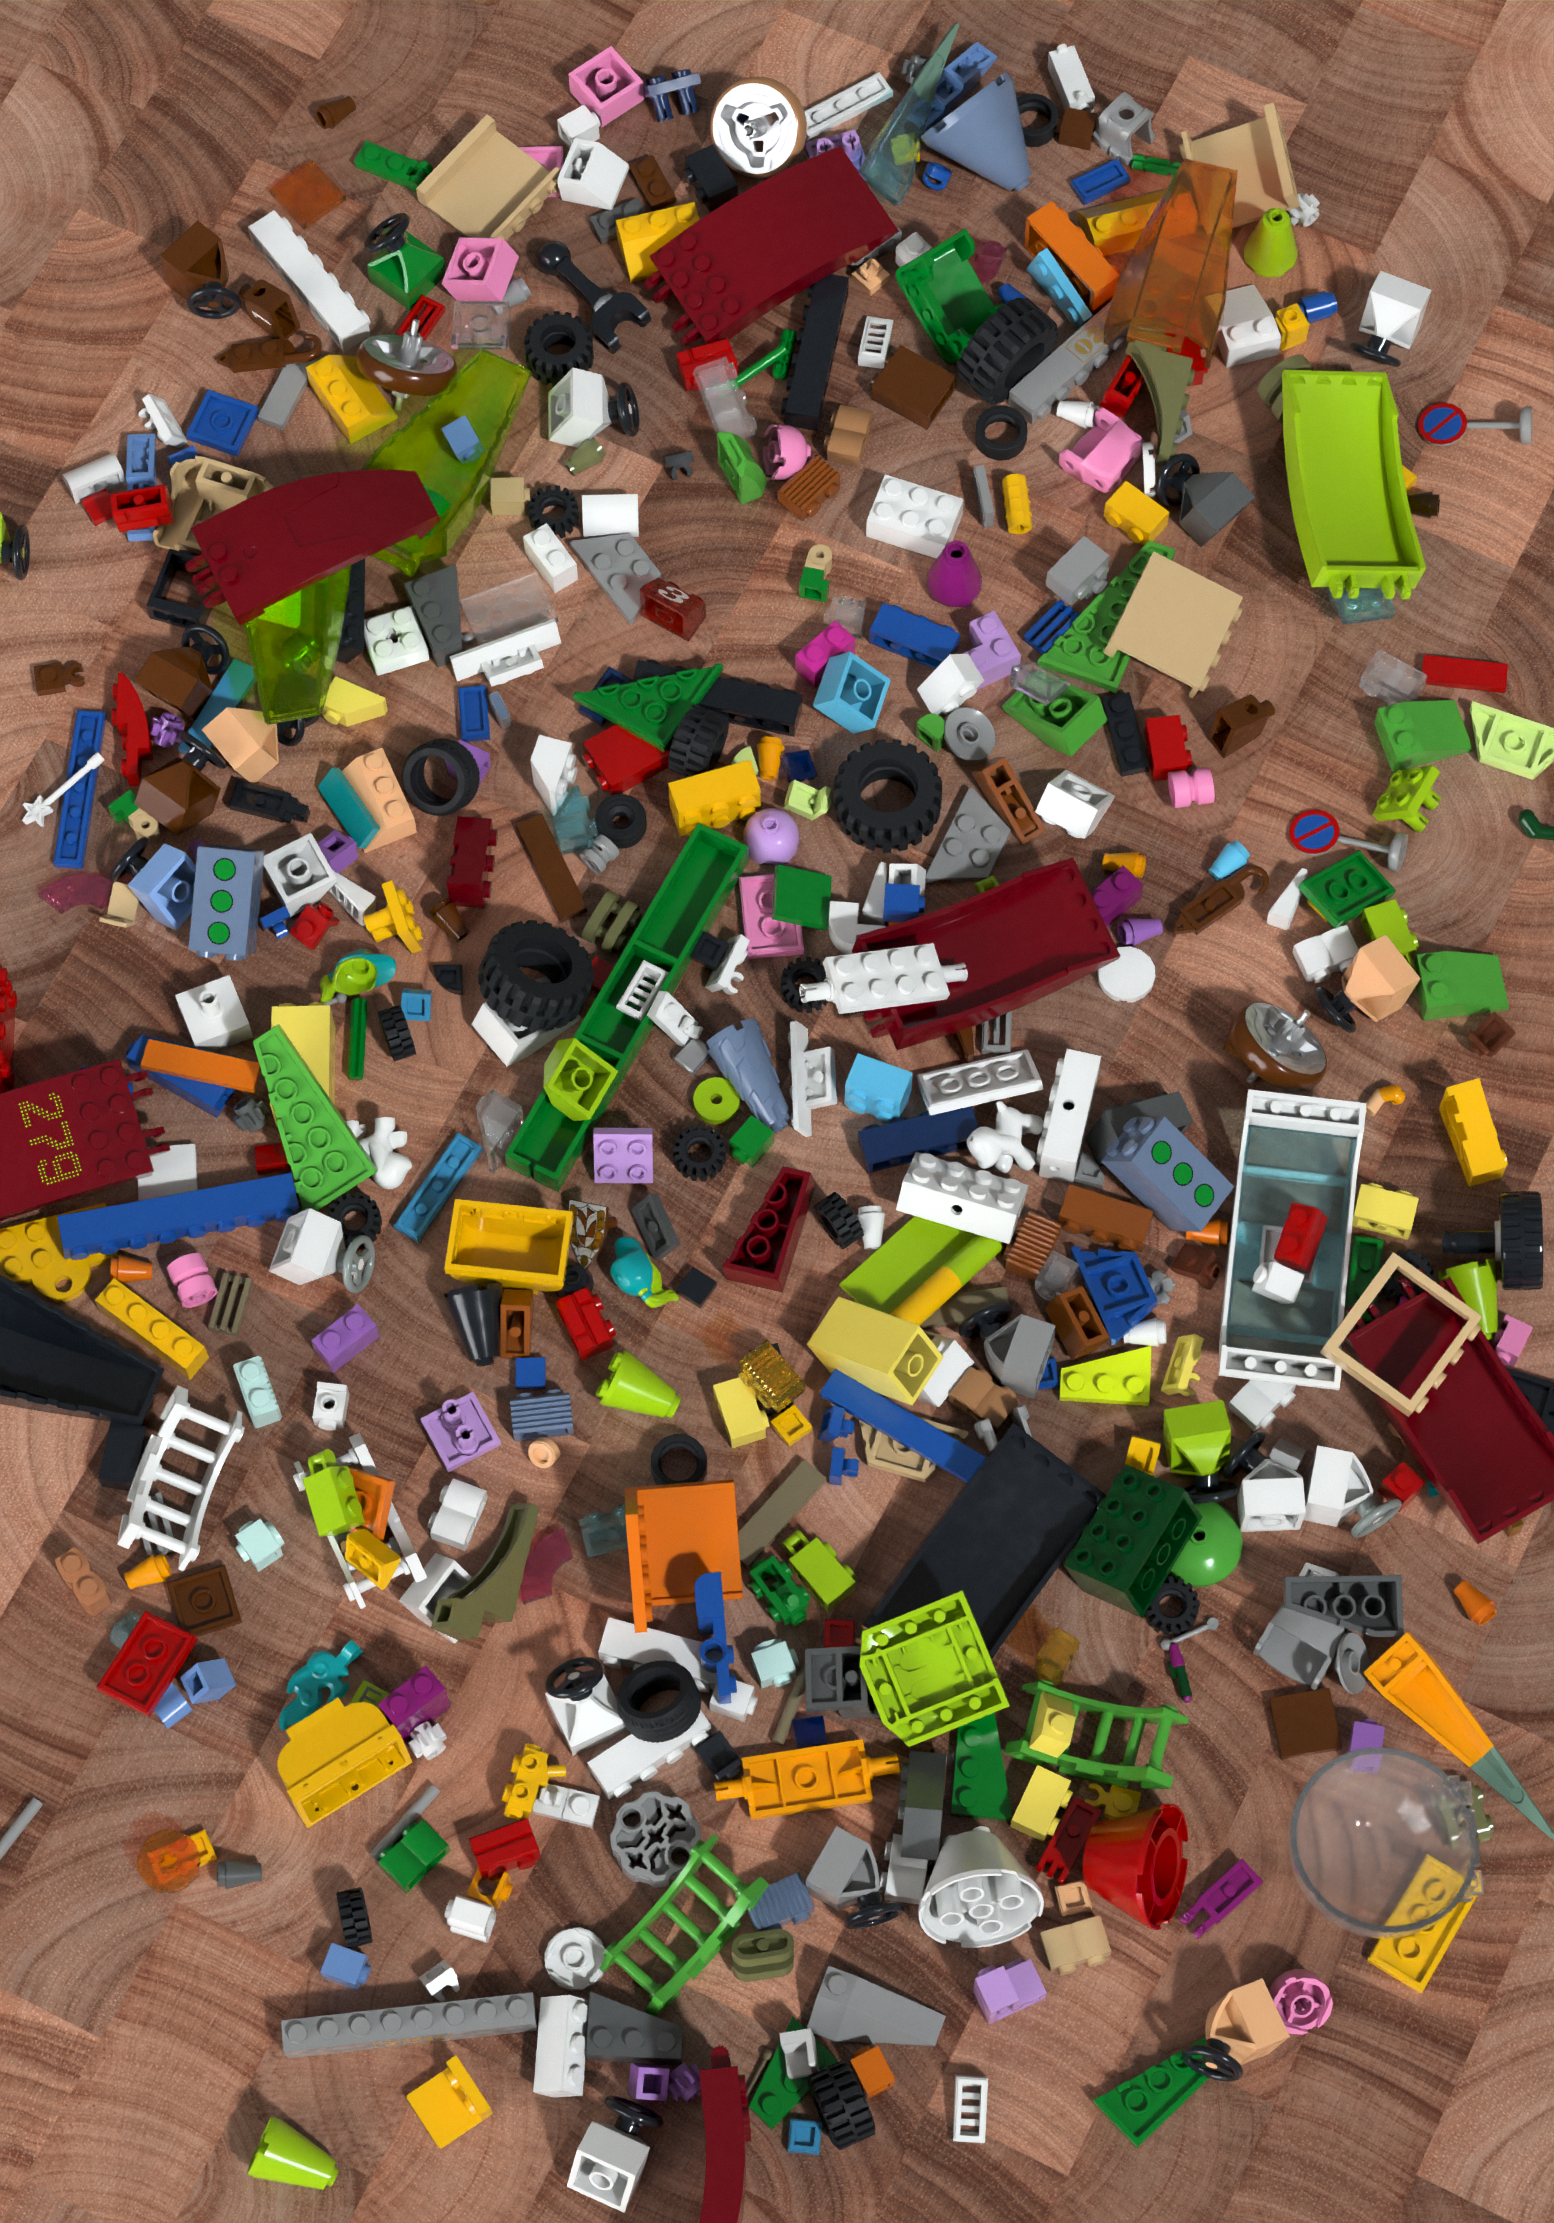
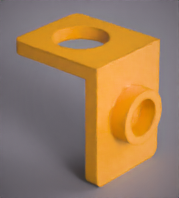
M477 1869L467 1890V1895L499 1909L502 1901L507 1902L513 1889V1885L510 1884V1874L504 1871L501 1879L494 1880L496 1885L495 1891L491 1895L485 1896L480 1894L477 1889L478 1883L482 1880L479 1869Z

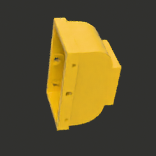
M455 1199L444 1267L445 1274H450L451 1277L459 1281L479 1284L480 1287H485V1289H487L488 1283H501L503 1291L504 1289L533 1290V1294L539 1295V1291H559L563 1288L574 1218L573 1211Z
M338 1697L285 1730L290 1741L282 1748L278 1756L277 1768L299 1817L308 1829L412 1763V1760L400 1733L394 1724L390 1726L383 1713L376 1706L366 1702H356L344 1707ZM353 1786H359L357 1790H352Z

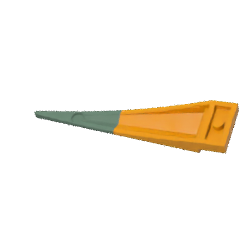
M1407 1632L1369 1666L1363 1674L1387 1700L1470 1767L1548 1837L1554 1839V1831L1434 1657L1426 1651L1411 1632Z

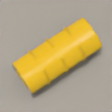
M1007 475L1002 479V495L1004 496L1003 507L1006 512L1005 519L1008 532L1016 535L1025 534L1032 530L1031 501L1028 496L1027 480L1025 475Z

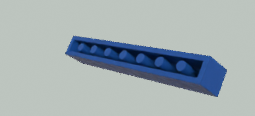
M292 1173L70 1213L57 1216L65 1259L82 1260L95 1253L108 1255L122 1248L141 1249L149 1243L160 1242L168 1244L176 1241L177 1238L187 1236L189 1238H200L206 1235V1233L214 1231L227 1233L233 1231L235 1227L246 1225L248 1227H259L265 1222L273 1220L286 1222L289 1217L298 1214V1201Z

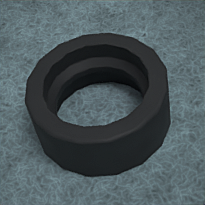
M1035 93L1018 97L1017 102L1020 114L1026 111H1037L1048 118L1046 127L1039 130L1023 128L1026 146L1040 147L1049 143L1056 134L1055 130L1058 120L1057 107L1053 101L1044 95Z
M1006 405L988 408L979 416L976 423V445L980 452L988 458L997 461L1012 459L1020 454L1025 447L1028 432L1027 422L1024 416L1015 408ZM1005 422L1017 429V437L1010 443L997 444L986 438L985 430L990 424Z
M673 1434L663 1438L656 1444L651 1454L650 1466L654 1481L658 1485L704 1481L707 1475V1455L704 1447L695 1438L686 1434ZM685 1448L695 1456L697 1468L690 1478L676 1481L668 1478L663 1473L661 1462L669 1450Z

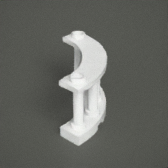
M177 1385L160 1416V1419L164 1420L157 1434L158 1436L151 1435L138 1465L127 1497V1501L132 1502L129 1516L126 1514L122 1516L117 1545L129 1549L134 1539L139 1540L143 1538L180 1553L178 1569L184 1571L190 1561L194 1562L199 1554L200 1545H198V1538L211 1492L234 1442L238 1443L241 1440L245 1426L242 1425L243 1412L238 1410L230 1423L190 1407V1403L187 1402L188 1389ZM187 1418L223 1433L215 1452L176 1437L174 1430L179 1420ZM171 1447L209 1463L201 1484L163 1469L159 1463L165 1449ZM158 1479L196 1495L190 1515L151 1500L149 1491L152 1482ZM148 1511L185 1526L186 1530L183 1541L146 1527L145 1523L142 1522L144 1513Z
M358 1433L349 1437L353 1448L348 1450L349 1453L336 1458L338 1466H350L352 1464L357 1466L361 1464L364 1471L379 1475L361 1434ZM297 1461L294 1465L298 1473L293 1475V1478L301 1492L305 1490L303 1479L310 1476L311 1472L305 1473L300 1462ZM391 1501L387 1526H390L394 1537L389 1538L390 1542L385 1545L395 1553H402L404 1556L401 1557V1561L391 1579L403 1573L405 1575L412 1573L416 1583L426 1579L427 1576ZM347 1531L338 1536H327L348 1581L343 1587L350 1602L356 1599L360 1609L366 1607L361 1593L376 1585L368 1578L357 1582L354 1581L351 1573L357 1571V1569L348 1562H345L338 1546L342 1541L347 1540L348 1534L353 1532Z

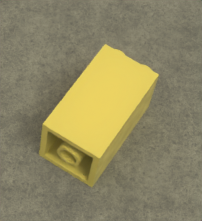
M319 1002L310 1003L308 1006L283 1003L272 1007L271 1028L280 1024L335 1105L336 1027L330 1005ZM270 1103V1107H271V1110H272V1113H273V1117H274V1120H275V1124H276V1126H277V1123H276V1119H277V1118H276V1115H275V1111H274L273 1105H271V1103Z
M839 1296L807 1343L831 1375L837 1369L874 1392L912 1406L944 1358L918 1324Z

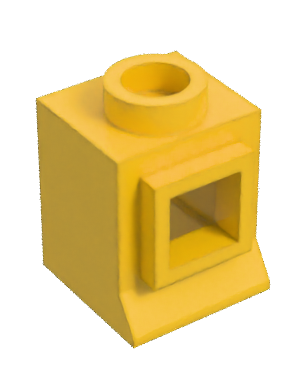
M1295 303L1276 311L1274 319L1281 335V351L1306 342L1310 324L1299 305Z

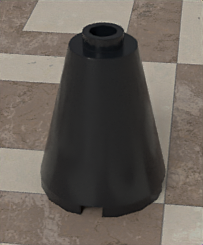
M488 1283L487 1289L472 1285L444 1293L445 1303L470 1362H476L477 1367L494 1364V1359L499 1357L500 1313L503 1295L501 1283Z

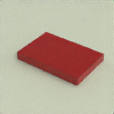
M145 1610L96 1688L99 1692L150 1717L198 1639L195 1635Z

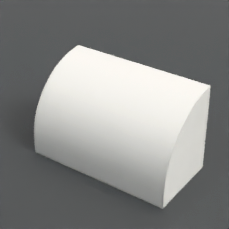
M114 453L62 474L75 504L105 488L108 491L126 483L123 469Z
M638 494L582 495L584 538L630 533L632 537H639Z

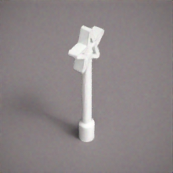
M99 752L95 753L87 760V764L47 799L44 800L39 795L33 804L24 802L23 806L28 812L22 821L26 825L36 821L43 827L44 816L54 811L50 805L91 769H96L105 759Z

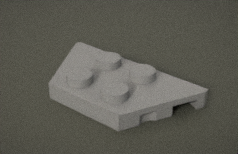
M630 533L571 541L570 549L628 624L632 625L642 605L645 606L650 598V592L660 582L661 572Z
M969 787L926 874L925 882L928 884L934 883V880H951V883H963L968 880L979 882L990 877L1010 837L1011 830L974 788Z

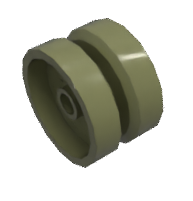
M1300 354L1288 357L1277 364L1267 373L1257 387V395L1267 407H1272L1271 412L1281 424H1283V370H1313L1308 360Z

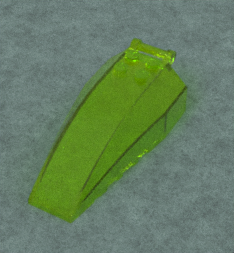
M482 349L459 371L456 377L450 379L444 391L440 392L437 396L433 395L419 413L415 412L410 417V421L401 430L397 429L375 450L361 470L416 471L421 482L428 489L439 493L448 500L451 508L449 515L430 537L425 535L419 539L416 534L389 546L410 556L409 560L385 549L368 556L369 558L374 556L403 570L404 574L413 577L421 562L448 555L473 520L485 494L531 376L530 370ZM465 415L486 452L481 454L476 461L462 465L441 428Z
M351 565L265 608L264 614L243 624L248 639V650L251 653L254 665V677L258 683L257 690L264 721L267 725L322 714L342 632Z

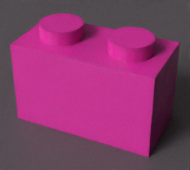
M835 620L795 655V671L813 688H816L821 683L830 657L847 652L855 654V638Z

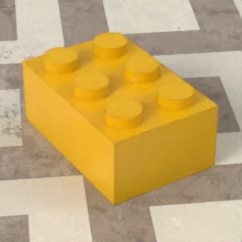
M751 760L668 783L670 810L680 837L685 835L691 836L698 823L709 828H722L736 820H748L755 812L761 810V789Z

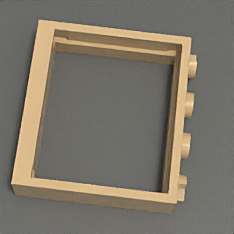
M1393 1252L1320 1353L1409 1417L1413 1411L1417 1413L1422 1411L1429 1401L1425 1396L1429 1389L1433 1387L1437 1390L1447 1375L1443 1373V1370L1448 1363L1454 1366L1462 1356L1464 1350L1460 1347L1466 1339L1472 1341L1482 1327L1477 1323L1482 1316ZM1395 1269L1467 1320L1411 1399L1405 1397L1338 1348Z

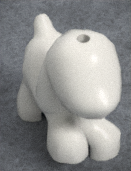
M997 1101L998 1113L996 1115L995 1129L986 1126L977 1128L967 1138V1147L980 1168L987 1169L994 1165L999 1171L1007 1173L1011 1169L1015 1158L1019 1168L1029 1171L1035 1164L1036 1155L1035 1152L1022 1145L1021 1138L1026 1133L1040 1134L1043 1129V1120L1037 1115L1023 1114L1019 1110L1007 1107L1003 1102Z
M381 1117L375 1119L374 1134L364 1138L366 1134L365 1124H359V1121L355 1120L345 1121L378 1169L372 1175L375 1183L384 1189L399 1187L408 1171L412 1168V1163L408 1156L395 1153L393 1149L405 1146L407 1143V1132H392L395 1129V1118Z

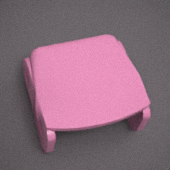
M1102 407V409L1098 408L1095 411L1094 423L1097 426L1087 432L1071 451L1068 449L1062 450L1059 454V465L1063 468L1064 472L1078 481L1092 486L1101 492L1108 493L1115 489L1139 460L1142 452V442L1145 441L1119 417Z

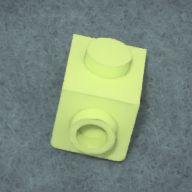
M794 779L789 783L783 808L813 821L829 810L831 805V799L829 798L831 788L825 786L817 790Z

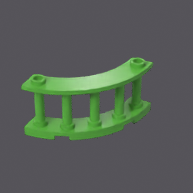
M1036 1679V1682L1022 1685L1021 1690L1035 1695L1024 1737L1017 1741L1007 1742L1004 1754L1036 1766H1041L1042 1762L1060 1766L1059 1773L1089 1781L1128 1787L1129 1781L1141 1782V1788L1171 1789L1174 1777L1164 1773L1161 1767L1171 1725L1188 1724L1189 1720L1188 1717L1179 1714L1177 1708L1164 1704L1158 1708H1144L1106 1703L1059 1690L1053 1687V1683L1042 1679ZM1043 1691L1072 1702L1076 1716L1075 1724L1079 1710L1101 1715L1091 1755L1086 1760L1070 1756L1071 1753L1068 1752L1069 1746L1058 1758L1029 1748L1040 1695ZM1113 1718L1133 1721L1124 1759L1119 1765L1106 1764L1102 1760ZM1145 1724H1159L1149 1763H1146L1145 1766H1135Z
M715 1834L706 1842L699 1840L689 1852L692 1857L658 1902L619 1943L613 1941L602 1954L605 1959L599 1969L603 1973L616 1963L649 1993L648 1998L651 2001L645 2012L657 2017L681 1994L679 1989L690 1978L694 1980L740 1927L742 1923L739 1920L746 1910H753L770 1885L761 1876L752 1884L749 1882L744 1883L710 1852L719 1839ZM702 1863L708 1866L736 1892L735 1896L738 1899L733 1907L731 1905L726 1906L694 1876ZM685 1885L719 1915L718 1920L721 1923L712 1934L709 1932L704 1933L672 1903ZM663 1912L697 1942L696 1947L698 1951L688 1962L685 1959H679L648 1930ZM638 1939L644 1942L673 1969L672 1974L674 1976L665 1985L657 1984L624 1954Z

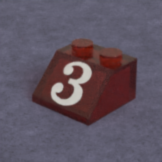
M660 578L650 581L640 588L641 616L689 642L706 618V604L695 594L689 595L680 590L675 583L671 581L666 582Z

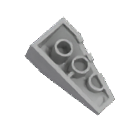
M828 1965L807 2029L811 2028L813 2034L836 2043L863 2042L865 2044L887 2043L935 2047L946 2016L865 1979Z

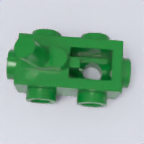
M774 1555L768 1559L763 1557L751 1566L749 1589L757 1599L764 1598L769 1605L765 1609L775 1623L781 1621L784 1626L790 1622L793 1626L798 1625L808 1616L806 1611L809 1610L808 1600L811 1599L808 1592L801 1584L796 1586L790 1578L793 1575L792 1571L783 1560L778 1562ZM773 1578L776 1583L773 1584V1587H769L765 1584V1580Z

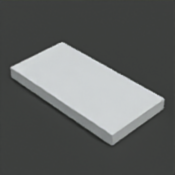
M1027 1049L916 1075L917 1085L929 1115L1043 1090L1042 1080Z

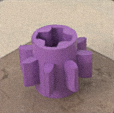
M163 713L160 719L153 717L149 727L151 730L150 734L153 735V741L166 748H171L175 742L181 744L182 740L179 737V733L184 731L185 727L181 725L182 719L172 713Z
M683 2063L669 2074V2082L671 2084L668 2086V2092L676 2102L683 2098L686 2103H689L701 2093L700 2069L696 2064L689 2068L686 2063Z

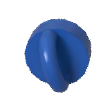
M928 162L922 180L932 190H943L947 186L952 172L941 164ZM929 176L940 180L941 183L935 184L931 182Z

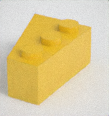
M1480 1078L1446 1087L1439 1106V1112L1468 1186L1471 1187L1502 1178L1508 1161L1504 1150L1500 1148L1497 1132L1490 1115Z

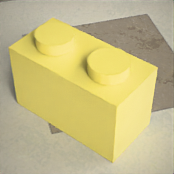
M1374 1183L1361 1184L1353 1212L1352 1226L1408 1240L1419 1198L1413 1197L1407 1191L1398 1190L1393 1192L1385 1190L1381 1185Z
M744 1375L713 1385V1394L731 1448L766 1438V1428L770 1427L765 1410L759 1411L756 1401L760 1400V1394L756 1383L750 1384L748 1375Z
M1037 1765L1014 1813L1010 1827L1041 1842L1045 1841L1047 1835L1053 1836L1060 1823V1819L1056 1818L1060 1807L1067 1808L1073 1792L1069 1790L1071 1780Z

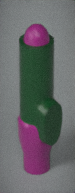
M1173 1644L1169 1646L1170 1661L1168 1665L1172 1679H1176L1180 1698L1185 1703H1189L1193 1695L1185 1669L1184 1658L1178 1644Z

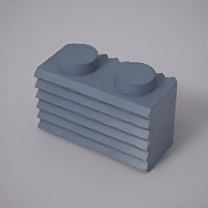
M555 1389L547 1391L544 1396L534 1397L532 1393H522L516 1395V1399H510L514 1440L524 1441L540 1437L549 1438L573 1435L574 1428L570 1394L563 1393V1390Z
M798 1872L769 1885L753 1910L749 1911L747 1909L746 1912L755 1932L782 1929V1925L793 1921L794 1925H798L811 1918L810 1913L814 1912V1904Z

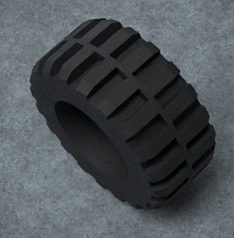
M1018 297L1015 300L1008 301L1006 305L1000 306L994 314H991L986 322L976 330L977 332L969 339L968 345L963 349L961 358L957 363L958 376L985 402L990 404L1004 402L1005 399H1009V391L1051 354L1052 349L1055 348L1056 339L1059 336L1056 322L1028 298Z
M885 739L876 740V744L872 746L867 742L860 746V752L853 750L847 755V761H842L840 764L838 775L835 776L834 781L835 816L837 822L841 823L843 832L846 835L852 833V841L856 844L861 845L863 842L866 844V849L875 851L876 847L883 848V853H891V848H898L900 852L907 850L910 843L913 846L921 843L922 834L929 836L933 831V825L938 822L940 817L942 780L938 776V768L935 763H929L930 757L924 751L918 753L917 746L910 743L904 746L901 745V740L893 739L892 743H885ZM891 779L905 784L913 792L915 798L906 808L897 812L887 813L869 807L861 798V793L868 785L875 781Z
M528 920L524 924L522 921L512 923L511 926L503 927L491 939L478 969V984L483 998L488 999V1006L492 1010H497L499 1012L498 1016L503 1020L508 1019L513 1022L512 1025L519 1028L522 1025L528 1027L527 1030L537 1031L538 1028H542L543 1031H550L554 1027L558 1029L566 1026L568 1022L573 1021L577 1017L594 982V968L591 959H588L589 954L584 946L580 947L579 940L574 936L570 937L567 935L566 930L560 927L556 929L552 927L551 923L547 922L539 924L537 920ZM519 968L536 970L548 977L553 984L535 981L526 976Z

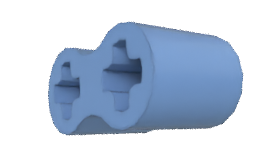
M172 1682L154 1709V1712L167 1729L193 1711Z

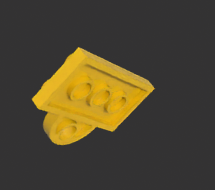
M106 1203L0 1229V1275L18 1285L33 1282L38 1293L53 1302H67L79 1297L90 1283L91 1267L111 1262V1257L119 1258L118 1251L108 1255L101 1253L90 1254L82 1260L65 1259L57 1216L107 1207ZM61 1280H70L72 1282V1287L67 1292L57 1291L56 1286Z

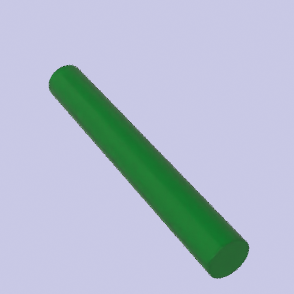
M783 344L779 345L716 389L715 393L720 400L786 355L788 351Z

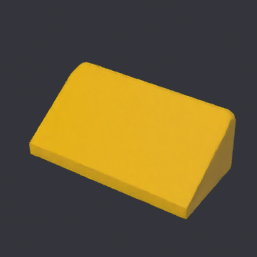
M361 1529L347 1535L345 1561L381 1590L386 1589L401 1561V1557L366 1529Z

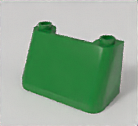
M966 228L899 267L896 271V279L939 356L949 364L958 362L963 349L968 345L967 342L974 336L980 325H983L987 318L994 314L1000 306L1006 305L1003 303L996 306L993 305L969 263L968 258L975 252V243Z

